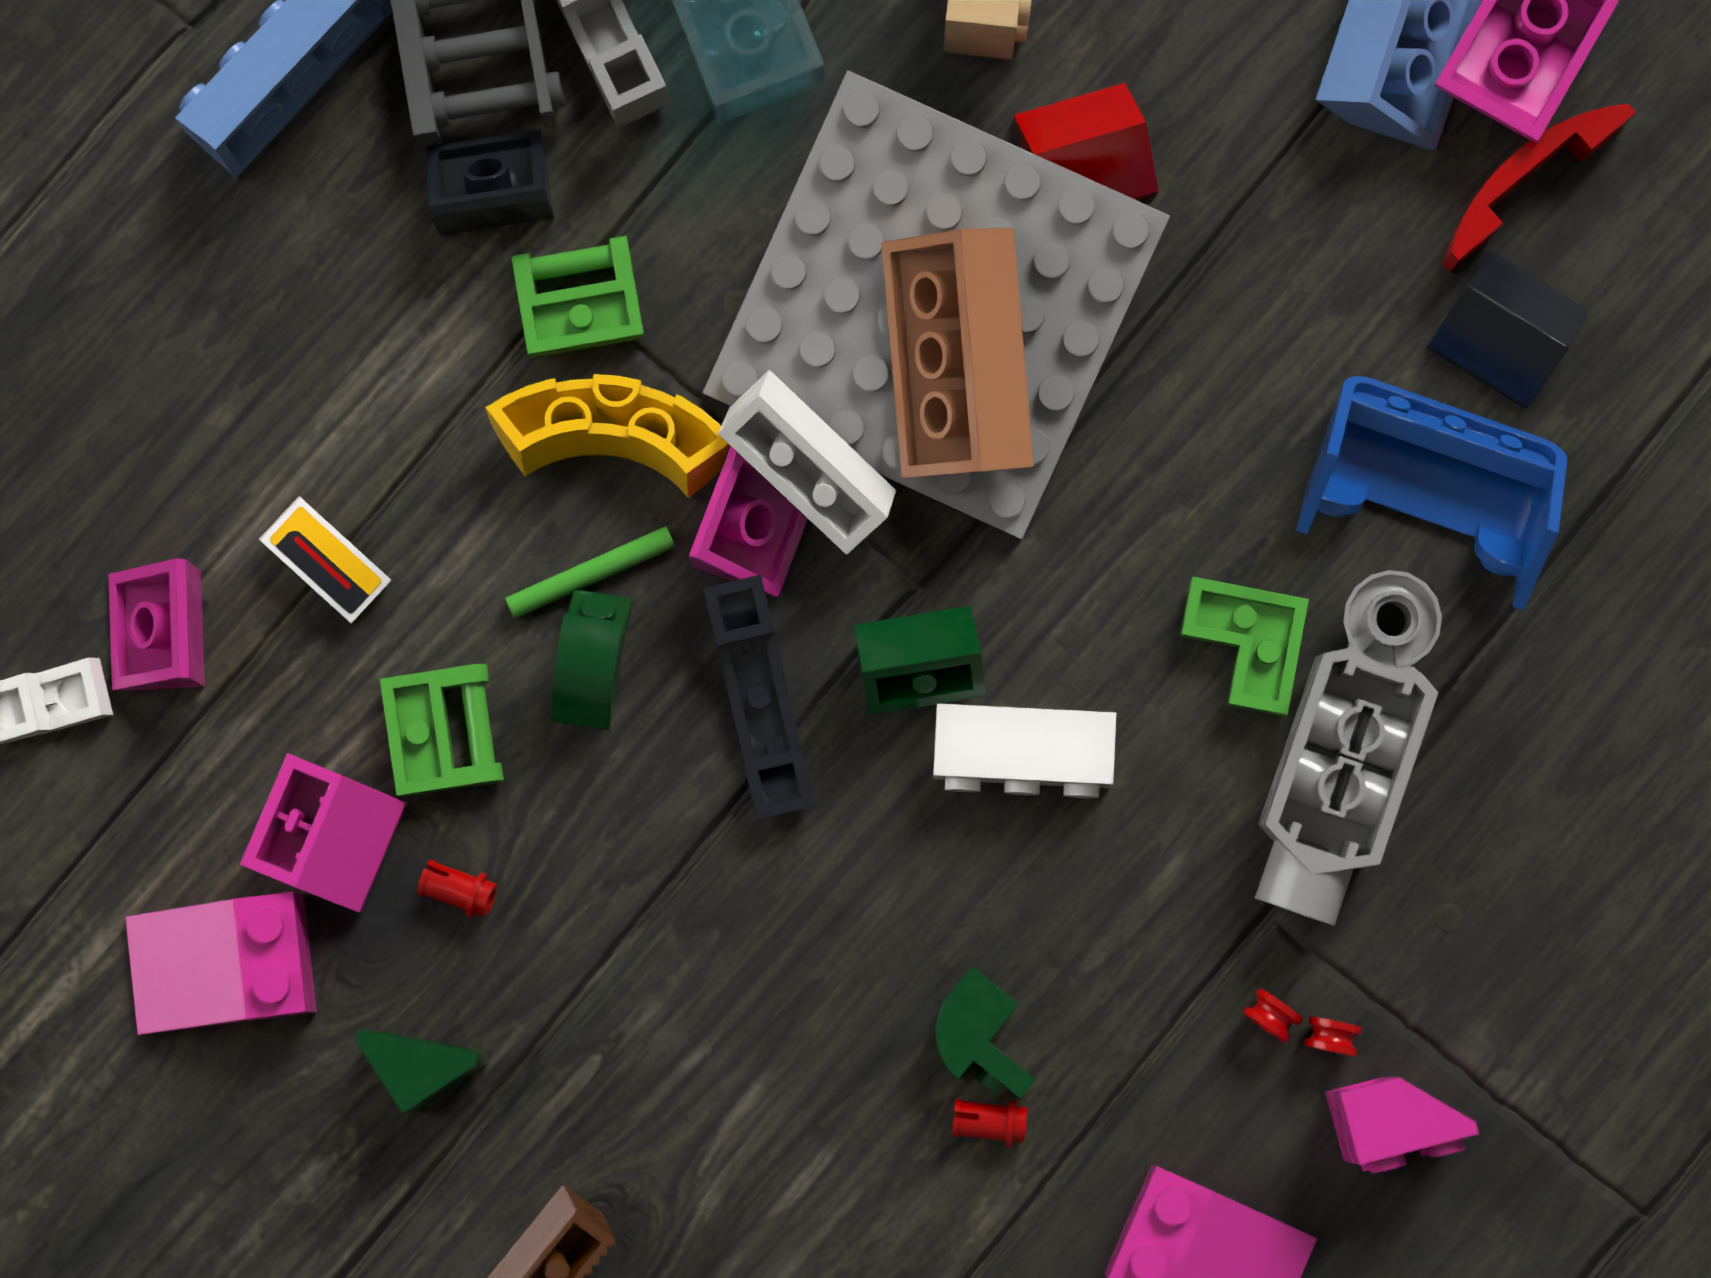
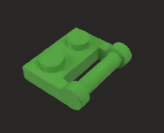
M627 235L609 238V245L531 258L530 253L512 256L527 352L530 358L645 338ZM611 267H614L616 280L540 294L536 292L535 281Z
M472 664L380 679L396 796L405 797L469 786L489 785L504 781L502 763L495 762L484 684L490 682L487 664ZM456 687L461 688L472 766L455 768L444 695V689Z

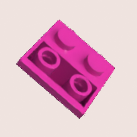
M287 753L240 865L361 913L407 803Z
M1380 1077L1325 1092L1344 1162L1361 1165L1362 1171L1370 1170V1173H1376L1406 1165L1404 1153L1419 1150L1420 1156L1429 1155L1430 1158L1465 1149L1463 1138L1479 1134L1475 1121L1400 1077Z

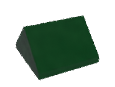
M358 1029L356 1043L403 1114L419 1112L486 1067L489 1064L491 1055L489 1052L378 1030Z

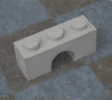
M556 0L617 128L670 104L666 84L642 35H638L622 0Z

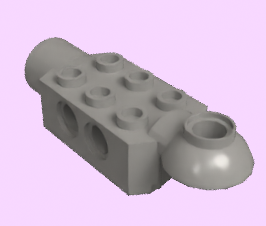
M1383 571L1370 575L1355 586L1346 602L1343 621L1349 641L1346 649L1315 656L1258 823L1274 843L1255 899L1335 926L1354 868L1379 865L1381 863L1438 695L1436 689L1425 676L1418 672L1414 666L1411 667V665L1431 651L1440 635L1442 614L1438 599L1429 586L1408 572ZM1383 604H1393L1404 614L1405 625L1402 632L1397 636L1386 635L1377 625V612Z

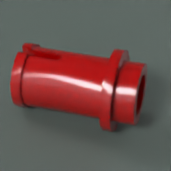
M432 859L427 862V869L424 868L419 880L418 895L427 896L464 909L465 916L472 919L476 915L486 917L489 914L496 898L498 884L489 881L488 874L481 872L476 877L439 864L438 861Z
M956 1099L954 1109L956 1116L953 1117L952 1137L959 1138V1136L1006 1141V1147L1012 1148L1013 1142L1025 1143L1028 1107L1017 1106V1100H1010L1008 1106Z

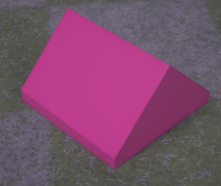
M731 446L693 543L689 558L694 568L729 581L761 574L765 594L778 598L808 518Z
M175 558L108 574L112 690L128 691L204 687L201 570L186 559Z

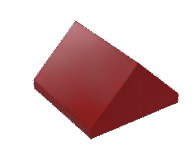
M1125 83L1014 115L1015 124L1024 150L1135 200L1158 194L1159 190L1147 123Z

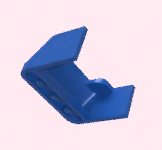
M1362 376L1349 377L1344 381L1307 484L1296 531L1308 534L1317 509L1328 516L1343 517L1358 513L1362 509L1365 499L1474 537L1475 554L1488 571L1500 576H1516L1512 607L1524 611L1559 533L1567 456L1557 445L1536 435L1372 378Z

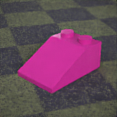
M1483 0L1434 87L1537 144L1619 0Z
M285 892L126 916L138 1035L317 1013L303 894Z
M1151 1164L1104 1275L1107 1278H1301L1317 1238Z

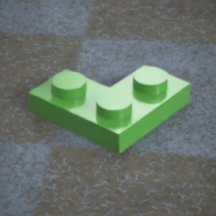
M1192 576L1180 637L1238 648L1227 706L1283 717L1288 715L1309 599Z

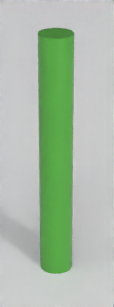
M667 526L512 594L505 599L514 619L572 594L574 589L581 590L671 550L676 546Z

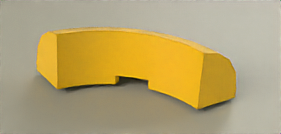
M594 374L593 379L568 380L557 383L555 378L525 386L485 407L490 423L498 438L524 476L543 466L566 458L583 455L616 456L644 464L656 470L672 481L690 498L722 469L731 447L718 434L721 425L698 406L676 394V397H673L662 391L642 385L641 380L621 376Z

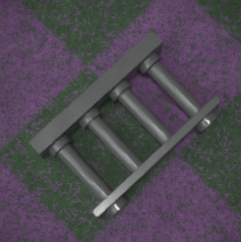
M391 0L413 136L420 150L427 149V146L443 144L440 128L450 126V120L539 104L545 127L557 126L554 108L564 106V98L559 72L548 73L536 0H521L525 26L436 41L435 36L425 37L422 16L431 15L432 8L478 0ZM530 49L535 78L533 82L445 97L444 91L434 93L431 72L441 70L440 64Z

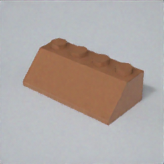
M1014 228L957 229L881 242L901 477L911 478L1034 467Z

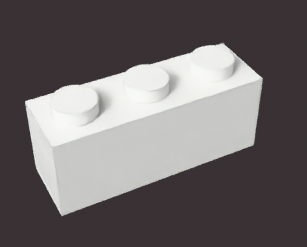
M770 370L729 408L718 434L846 555L888 517L896 489Z
M937 704L933 780H945V790L955 792H980L981 782L1004 783V793L1040 795V785L1064 786L1063 796L1099 798V788H1110L1113 785L1116 713Z

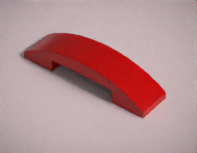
M1622 104L1588 111L1549 128L1543 132L1537 144L1529 141L1517 150L1487 180L1460 219L1449 241L1442 262L1449 273L1490 240L1501 227L1503 222L1491 210L1495 204L1565 146L1582 163L1622 130L1635 115V110L1629 104Z

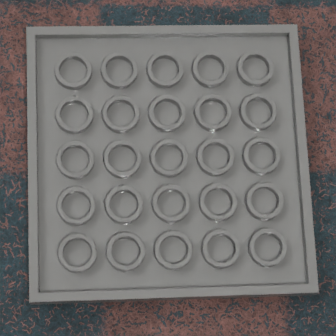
M847 70L703 393L732 406L770 370L879 474L1023 539L1169 221L1170 215ZM1014 228L1034 467L902 478L881 242L957 229Z

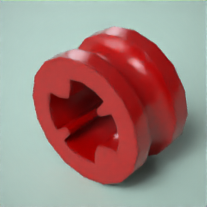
M1259 988L1255 993L1257 996L1256 1005L1254 1007H1245L1242 1013L1261 1029L1286 1044L1290 1039L1288 1035L1289 1027L1293 1024L1300 1025L1303 1018L1279 999Z
M1309 1016L1308 1024L1312 1026L1313 1033L1311 1037L1305 1038L1303 1046L1357 1057L1358 1049L1353 1046V1039L1355 1036L1361 1035L1362 1027Z

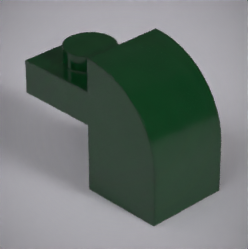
M574 589L568 614L564 613L558 642L552 688L551 722L610 730L619 692L621 655L631 618L632 598Z
M971 966L948 994L938 1012L935 1025V1040L939 1055L946 1068L957 1079L961 1077L972 1062H975L982 1068L975 1078L1002 1100L1009 1092L1021 1099L1035 1082V1079L989 1042L1019 1003Z

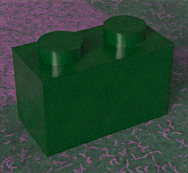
M971 605L854 625L869 715L986 696L982 656Z

